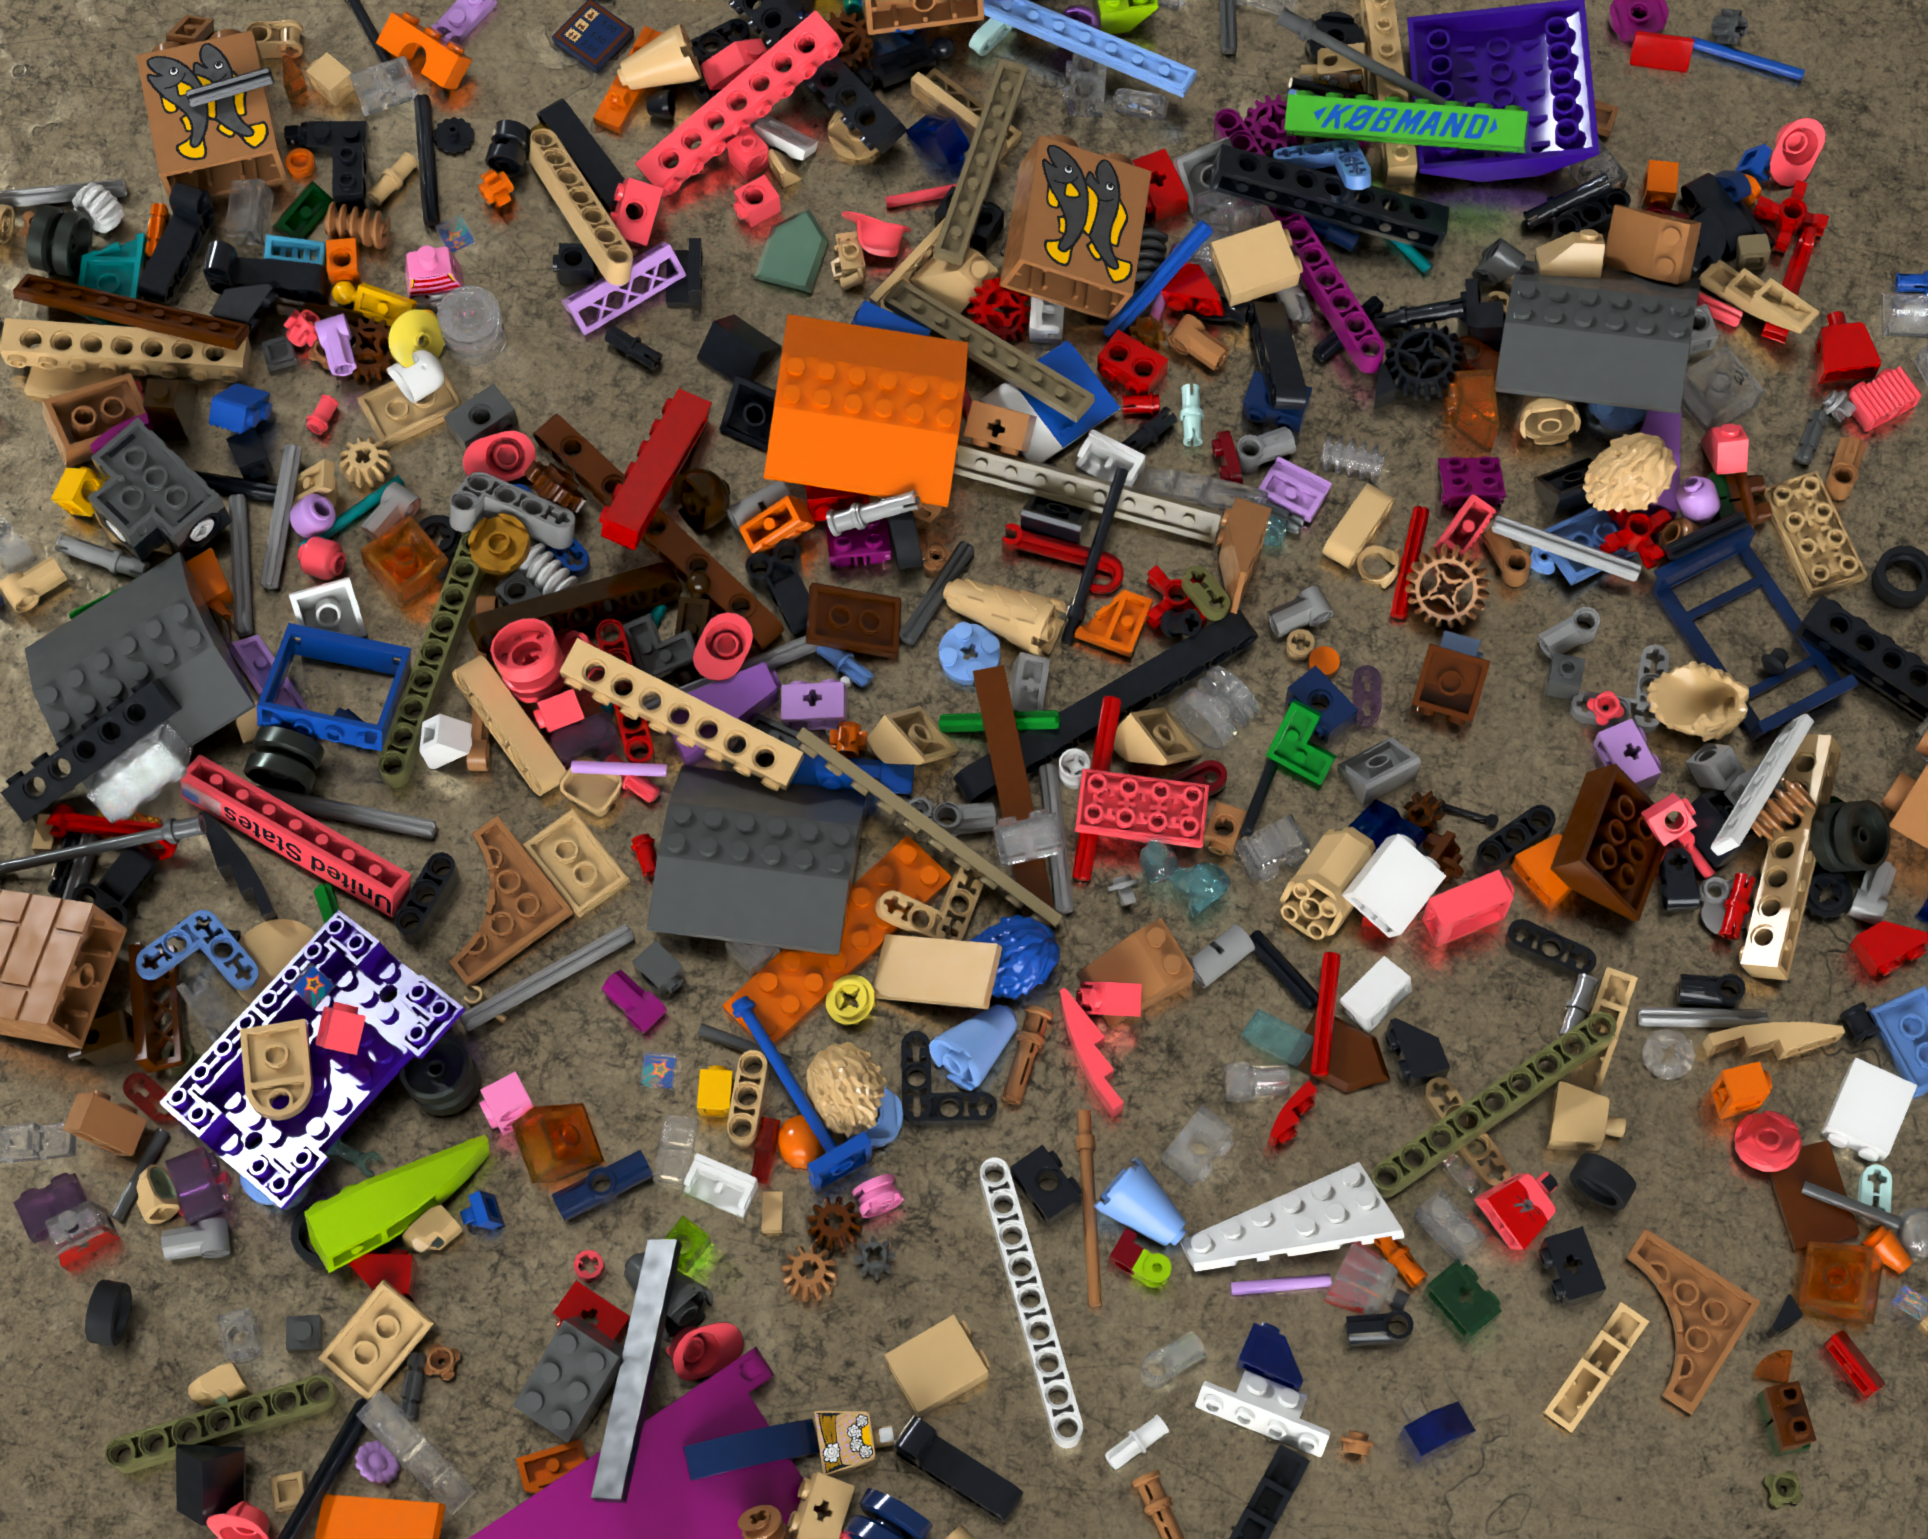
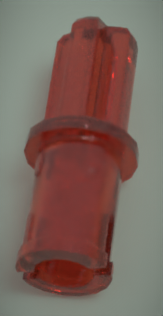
M760 1117L756 1144L752 1146V1149L755 1150L751 1176L757 1178L760 1184H767L773 1154L778 1153V1150L775 1148L781 1120L769 1117Z

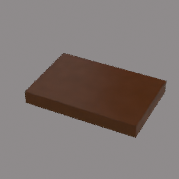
M812 582L809 586L806 644L895 659L899 653L902 598Z
M1828 1140L1801 1146L1799 1156L1791 1166L1777 1172H1768L1794 1252L1859 1236L1860 1233L1853 1213L1801 1193L1803 1184L1807 1181L1847 1197Z

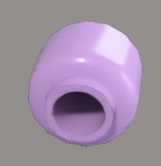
M1689 477L1676 491V500L1682 516L1697 524L1712 520L1721 507L1715 484L1708 478Z
M308 494L293 506L289 519L291 526L299 535L310 539L320 536L331 528L335 522L336 513L334 506L327 498L319 494Z

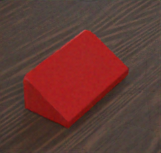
M1636 31L1631 46L1629 63L1633 66L1687 72L1694 39Z
M1843 1330L1835 1333L1824 1343L1826 1349L1865 1398H1869L1885 1386L1884 1380Z

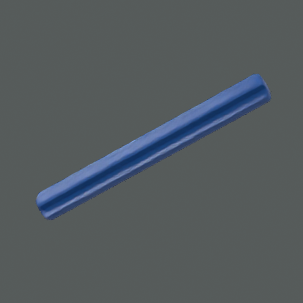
M1201 220L1103 329L1104 334L1109 339H1111L1117 329L1125 332L1212 235L1213 229L1205 221Z

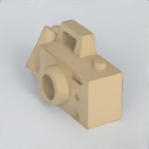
M857 231L835 234L836 245H834V251L838 252V258L831 262L833 279L840 280L841 287L844 290H848L865 281L866 267L863 250L858 242ZM840 266L841 272L836 274L835 267Z

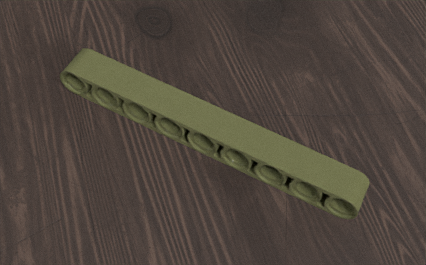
M471 531L464 533L459 542L378 760V768L384 782L393 788H399L407 784L412 775L420 753L422 722L432 718L486 574L471 558L468 545ZM463 573H473L469 578H460ZM453 600H463L459 605H450ZM443 627H453L448 633H440ZM434 654H442L439 660H429ZM423 682H432L431 686H429L428 688H419L420 684H422ZM412 710H422L418 716H408ZM404 737L412 738L405 745L398 744L399 740ZM391 766H401L400 770L395 773L387 772Z
M1606 1012L1592 1014L1379 1162L1374 1168L1372 1182L1380 1195L1384 1197L1396 1195L1607 1048L1612 1043L1617 1029L1614 1017ZM1599 1024L1604 1025L1608 1028L1609 1034L1598 1036L1593 1032L1592 1027ZM1569 1043H1577L1582 1047L1583 1052L1573 1055L1566 1050L1565 1046ZM1544 1061L1552 1062L1556 1067V1071L1545 1073L1540 1069L1539 1064ZM1516 1080H1524L1529 1084L1530 1088L1525 1092H1520L1513 1087L1512 1083ZM1496 1098L1503 1103V1107L1499 1110H1491L1485 1102L1488 1099ZM1463 1117H1471L1476 1121L1477 1125L1472 1129H1465L1459 1124V1120ZM1437 1135H1443L1449 1139L1450 1144L1447 1147L1439 1148L1433 1144L1432 1139ZM1410 1154H1418L1422 1157L1423 1163L1413 1167L1406 1163L1405 1158ZM1384 1172H1389L1397 1180L1392 1185H1384L1379 1181L1378 1177Z

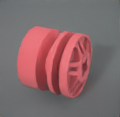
M535 618L514 621L502 628L492 640L490 652L493 661L502 676L504 684L516 700L525 703H537L553 697L562 690L565 685L563 683L565 679L561 677L559 671L566 659L552 628L545 621Z

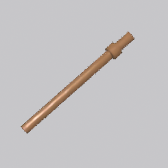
M1085 1109L1077 1111L1079 1135L1076 1136V1150L1080 1152L1089 1306L1097 1307L1102 1305L1097 1213L1094 1207L1096 1196L1093 1151L1096 1150L1095 1135H1092L1090 1110Z

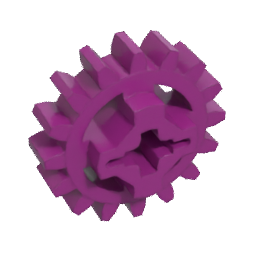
M1279 94L1272 101L1268 95L1265 96L1264 103L1256 100L1254 102V109L1248 108L1247 116L1244 118L1245 124L1262 151L1270 150L1271 157H1273L1275 150L1298 146V143L1303 144L1305 137H1287L1284 130L1287 100L1285 102L1281 101V95Z

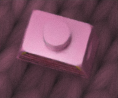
M425 245L420 247L418 251L406 254L405 277L409 299L413 300L415 296L422 295L428 298L429 294L447 291L458 293L457 290L465 289L462 267L449 247L433 248Z

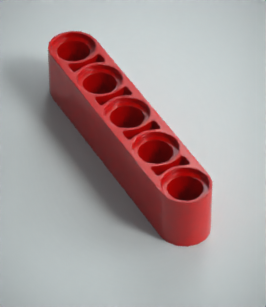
M614 619L602 621L596 629L599 649L633 666L622 624ZM609 632H615L619 635L617 640L613 642L605 641L603 637ZM627 682L620 683L616 688V693L619 694L623 690L632 691L633 686ZM613 704L627 762L653 764L655 754L647 720L638 716L637 720L641 722L640 726L636 729H628L624 725L631 718L620 712L621 707ZM644 748L648 751V754L642 759H637L632 756V752L635 749Z

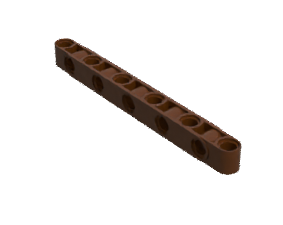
M554 414L533 432L532 435L535 441L603 507L605 505L611 506L613 500L609 492L614 490L618 483L624 484L626 480L624 478L625 475L560 415ZM571 451H579V454L575 456L567 455ZM660 508L657 510L640 541L662 562L671 565L675 574L685 583L693 570L700 567L705 568V573L711 580V587L703 595V599L713 601L712 609L718 614L727 612L738 614L735 612L738 608H748V612L738 615L745 618L752 628L753 640L751 645L759 651L764 650L784 631V627L778 618ZM656 528L663 529V532L660 534L650 533Z

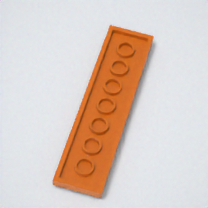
M907 835L852 885L839 956L784 948L722 1005L723 1010L757 1043L743 1018H735L733 1015L734 1010L731 1007L738 999L748 996L750 1000L755 1002L756 1007L753 1011L776 1046L826 999L836 980L846 975H852L882 947L885 934L895 935L901 930L878 917L875 911V902L878 897L887 891L894 890L928 905L951 883L952 877ZM891 899L888 902H884L888 906L887 911L889 913L899 910L894 907V900ZM907 906V908H905L904 910L899 911L903 912L905 915V913L909 909V906ZM915 911V912L912 914V919H913L920 911Z

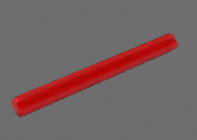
M1104 696L1091 764L1092 770L1107 772L1110 770L1121 707V699L1115 696ZM1079 833L1072 873L1074 879L1079 881H1089L1091 879L1098 835Z

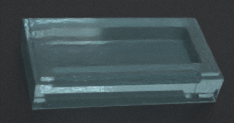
M1259 1008L1241 1033L1244 1040L1295 1067L1299 1066L1314 1043L1313 1036Z

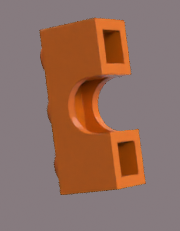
M406 11L403 14L391 12L376 44L396 57L412 60L416 51L423 47L426 52V62L420 73L443 88L457 90L473 60L464 54L465 49L455 42L449 41L447 43L442 40L443 34L429 26L424 28L418 24L420 19Z

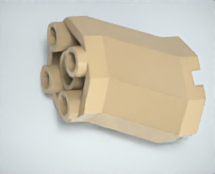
M1345 827L1342 831L1329 829L1296 875L1289 881L1280 898L1282 917L1289 924L1315 940L1322 939L1324 936L1334 935L1350 914L1354 906L1342 894L1376 850L1374 841L1353 827Z

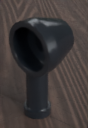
M675 84L664 85L662 90L647 96L646 107L649 115L662 119L674 118L676 110L673 94Z

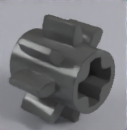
M1723 8L1721 9V15L1714 17L1711 30L1713 35L1718 37L1717 43L1738 45V39L1745 37L1748 31V21L1742 16V10Z
M872 1236L871 1243L866 1246L862 1243L858 1244L862 1255L855 1256L854 1261L856 1264L864 1265L861 1268L862 1276L869 1272L874 1274L875 1280H878L879 1274L883 1271L891 1274L892 1269L888 1261L895 1260L896 1255L893 1252L887 1253L889 1248L888 1240L881 1244L876 1242L875 1237ZM880 1253V1263L876 1260H874L872 1263L869 1262L870 1254L872 1256H877Z

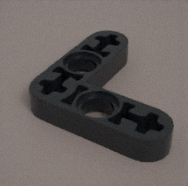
M731 19L692 39L693 47L691 48L694 57L697 56L699 65L735 41L750 40L749 26L742 19ZM736 30L737 33H742V35L738 37L736 34H732V32ZM708 42H716L720 45L713 52L706 51L703 48ZM693 82L685 83L700 107L710 100L709 93L712 92L714 97L722 90L710 91L707 84L697 86Z
M911 1031L904 1036L901 1043L903 1117L907 1123L914 1126L983 1125L994 1120L997 1114V1103L995 1098L987 1092L932 1093L930 1040L921 1031ZM914 1040H919V1044L925 1046V1048H920L919 1050L920 1062H913L912 1048H907V1046H912ZM915 1070L921 1071L925 1074L926 1080L920 1086H913L907 1081L909 1073ZM913 1094H920V1106L926 1109L921 1111L919 1117H915L913 1111H908V1109L914 1107ZM947 1101H953L959 1106V1112L955 1116L947 1117L940 1111L942 1104ZM963 1101H969L968 1108L978 1107L980 1101H985L986 1106L992 1107V1109H987L986 1115H979V1110L968 1109L969 1116H964Z

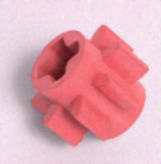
M294 310L283 324L288 329L286 337L296 346L303 347L307 343L312 347L318 340L314 322L320 321V318L310 310H303L301 313Z

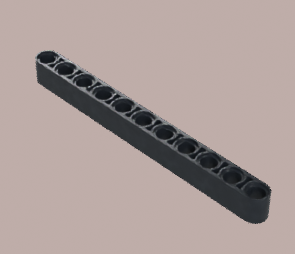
M1238 610L1237 614L1230 613L1223 619L1200 630L1195 636L1188 637L1059 712L1061 718L1059 728L1028 730L1019 735L1027 776L1037 771L1039 766L1061 757L1062 753L1066 750L1076 748L1097 735L1104 696H1115L1121 699L1119 723L1130 713L1138 712L1246 649L1256 641L1258 634L1241 610ZM989 753L961 769L953 778L969 804L982 803L997 794Z

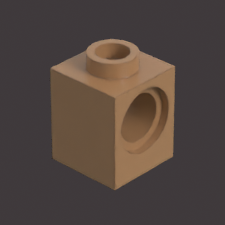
M1216 801L1204 834L1203 846L1207 847L1214 854H1229L1233 856L1247 811ZM1226 827L1232 833L1222 836L1216 832V829Z

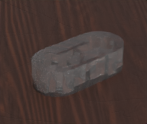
M1121 88L1115 91L1111 106L1115 112L1122 115L1159 121L1165 119L1169 102L1164 96Z

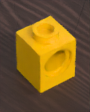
M83 466L80 469L66 468L51 500L70 515L92 517L94 509L88 496L95 490H99L103 486V482L97 478L98 474L90 468Z
M719 1065L709 1066L708 1069H700L697 1098L699 1116H729L735 1082L732 1070Z

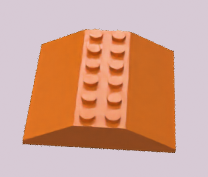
M787 314L763 478L887 498L916 490L918 495L915 497L919 496L921 503L948 507L966 382L968 342Z

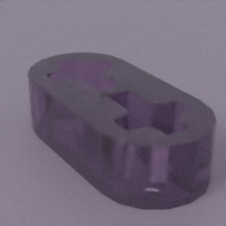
M1369 665L1357 668L1352 680V704L1358 709L1355 721L1363 726H1370L1376 723L1382 708L1381 675L1376 668ZM1363 676H1369V681H1372L1369 691H1364ZM1364 700H1369V709L1373 710L1370 716L1364 715V711L1361 710Z

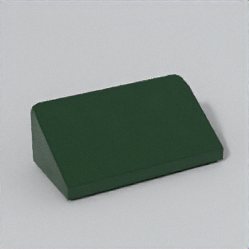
M311 181L273 224L272 228L285 237L303 239L328 210L330 203L334 202V199L315 182Z

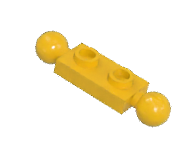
M340 281L332 289L333 299L338 304L348 305L353 302V310L362 312L365 318L370 319L374 317L377 322H381L384 319L388 326H392L402 313L416 309L418 302L366 283L359 284L356 291L350 282ZM424 309V311L430 312L437 318L436 314L433 311Z

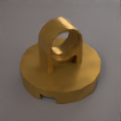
M500 513L498 516L490 519L486 517L476 524L469 536L468 545L471 558L486 573L493 575L509 574L517 570L527 560L531 550V537L524 524L515 516Z

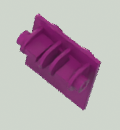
M1499 457L1438 458L1443 488L1441 505H1447L1448 508L1462 507L1464 498L1466 502L1472 494L1493 507L1504 503L1506 491Z
M887 518L869 522L861 530L853 528L843 531L840 536L832 535L827 520H825L830 566L836 565V568L852 566L851 557H854V564L858 566L857 557L863 556L864 565H867L866 556H869L870 564H883L885 560H891Z

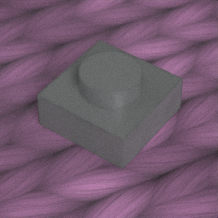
M320 1315L286 1317V1350L288 1353L322 1351V1317Z

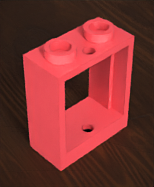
M1498 869L1429 898L1422 921L1435 947L1505 919L1515 894L1513 885L1507 877L1503 878Z

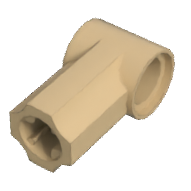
M51 556L24 573L17 571L7 575L0 582V590L17 613H23L32 609L39 602L41 595L63 583L67 578L58 563Z

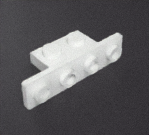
M1246 1370L1236 1393L1207 1381L1203 1382L1195 1404L1197 1408L1318 1457L1323 1455L1331 1434L1327 1429L1300 1419L1308 1395Z

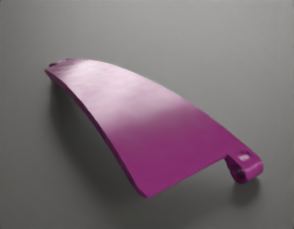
M756 1346L644 1421L627 1503L596 1502L591 1499L601 1453L599 1451L468 1539H743L742 1530L738 1527V1519L746 1510L759 1505H772L780 1511L785 1525L788 1524L792 1512L798 1509L801 1500L798 1497V1490L803 1480L791 1459L690 1481L683 1447L768 1427L769 1424L752 1400L749 1392L775 1374ZM819 1506L814 1507L813 1511L817 1512Z

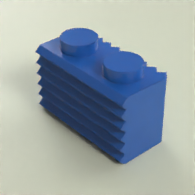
M238 383L233 384V386L213 396L209 416L210 426L215 425L216 428L220 426L222 429L232 430L233 433L237 431L239 435L251 427L255 428L260 421L267 420L271 414L272 403L269 402L270 393Z

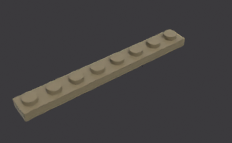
M1004 59L999 61L933 251L934 259L960 266L964 262L1028 75L1029 66Z
M903 279L883 299L886 308L911 322L931 330L930 334L934 337L968 342L967 357L1076 423L1095 402L1094 394Z

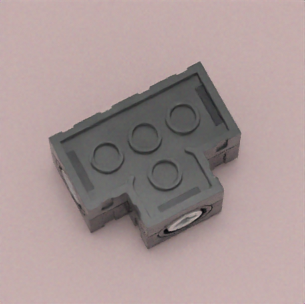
M138 417L91 457L104 483L99 490H95L89 495L88 499L101 524L141 562L147 559L151 552L158 549L164 543L171 549H175L177 553H182L185 561H187L232 522L220 495L213 489L211 490L207 483L193 469L190 470L187 464L173 450H169L166 444L152 430L149 431Z

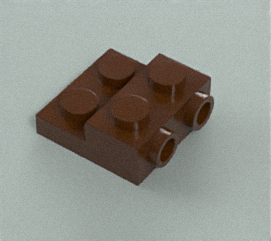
M1430 643L1412 705L1417 706V712L1429 716H1435V712L1448 715V721L1460 725H1465L1466 720L1473 722L1491 661Z

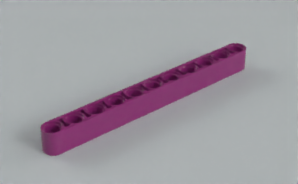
M1225 108L1216 113L1214 119L1215 142L1229 137L1232 147L1266 156L1236 110ZM1254 202L1267 224L1280 220L1283 230L1288 229L1292 239L1291 251L1293 256L1298 255L1302 264L1303 272L1300 273V277L1357 368L1368 374L1377 372L1379 365L1383 364L1384 341L1306 218L1299 214ZM1341 306L1345 307V309H1338L1336 307ZM1355 329V330H1359V331H1361V332H1352V331H1350V330ZM1365 353H1373V354H1375V355H1374V356H1368V355H1366Z

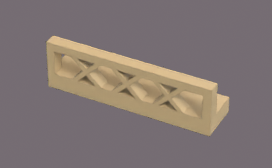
M935 67L926 76L918 71L911 78V95L972 140L980 119L977 115H981L984 104ZM937 80L944 86V90L933 83V81ZM961 98L962 100H964L966 102V107L956 99ZM1011 124L1008 134L1012 137L1008 141L1006 137L998 159L999 161L1023 138V133Z
M945 218L869 297L870 303L896 314L884 306L883 299L901 279L910 283V279L931 259Z

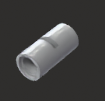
M776 481L729 506L727 515L739 535H742L739 530L740 526L791 494L782 481Z
M1234 924L1188 960L1195 971L1193 979L1202 988L1209 986L1255 950L1253 941L1239 925Z

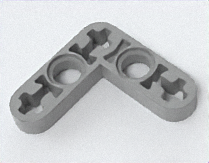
M1653 644L1643 650L1638 664L1634 699L1616 696L1619 699L1620 706L1624 708V716L1620 719L1614 718L1610 720L1605 727H1612L1627 721L1631 708L1635 709L1633 721L1636 727H1641L1644 733H1651L1659 727L1660 721L1656 719L1655 713L1649 711L1651 705L1646 700L1648 694L1643 691L1642 685L1646 682H1653L1661 677L1660 675L1663 672L1668 673L1669 653L1663 646ZM1651 655H1656L1657 661H1659L1655 673H1649L1652 663L1650 660ZM1581 691L1578 693V696L1575 695L1569 707L1572 718L1581 723L1598 725L1594 713L1590 710L1586 713L1582 712L1580 705L1582 701L1588 702L1590 698L1596 699L1601 693ZM1644 712H1650V717L1652 718L1650 723L1644 722Z

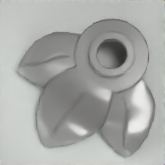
M1712 876L1704 880L1699 887L1700 900L1704 903L1701 909V918L1706 927L1714 934H1718L1721 929L1726 911L1724 903L1730 897L1735 879L1726 881L1723 878ZM1754 887L1752 888L1750 899L1754 896ZM1709 890H1717L1720 896L1717 898L1712 897L1709 894ZM1750 911L1745 914L1741 928H1746L1748 918L1752 917Z

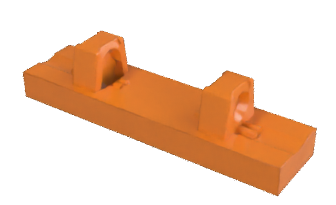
M644 26L628 56L661 35L662 32ZM617 74L593 117L594 124L621 134L646 88L630 90L628 85L623 86Z

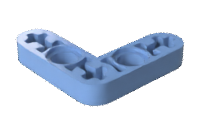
M1340 139L1284 147L1273 152L1274 159L1310 169L1335 166L1345 187L1348 189L1363 190L1371 186V168L1359 144L1354 140Z
M208 910L194 912L141 950L136 958V971L139 976L147 980H155L161 977L199 948L237 990L244 991L253 988L257 983L259 975L256 963L220 920ZM198 920L202 923L210 922L209 932L215 937L209 944L206 943L209 941L207 932L204 929L196 930ZM174 937L182 938L186 942V948L181 952H173L167 946L168 941ZM219 943H227L232 947L233 952L230 956L221 958L215 954L214 947ZM161 947L165 956L157 961V969L153 970L151 967L143 968L145 966L144 959L148 958L152 961L159 957L160 950L158 948ZM238 956L240 957L237 961L239 968L242 971H247L248 969L251 971L249 974L250 980L248 981L245 978L237 979L238 970L233 965V962Z

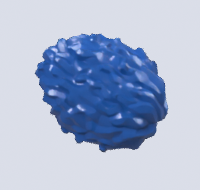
M1019 914L1014 917H1001L999 924L992 927L989 926L981 934L976 935V938L970 939L973 942L996 943L1003 947L992 995L998 999L1005 997L1017 1000L1022 993L1029 995V992L1037 984L1042 985L1045 983L1049 973L1060 960V948L1055 942L1054 932L1051 928L1034 918H1024Z

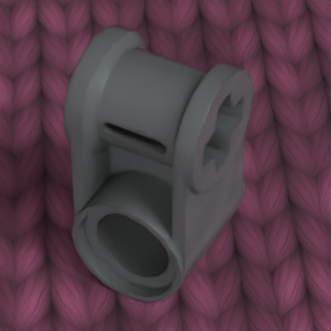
M1498 238L1494 243L1483 249V258L1480 264L1474 268L1472 276L1473 278H1478V282L1483 285L1495 286L1507 277H1512L1516 274L1524 263L1526 255L1504 239Z

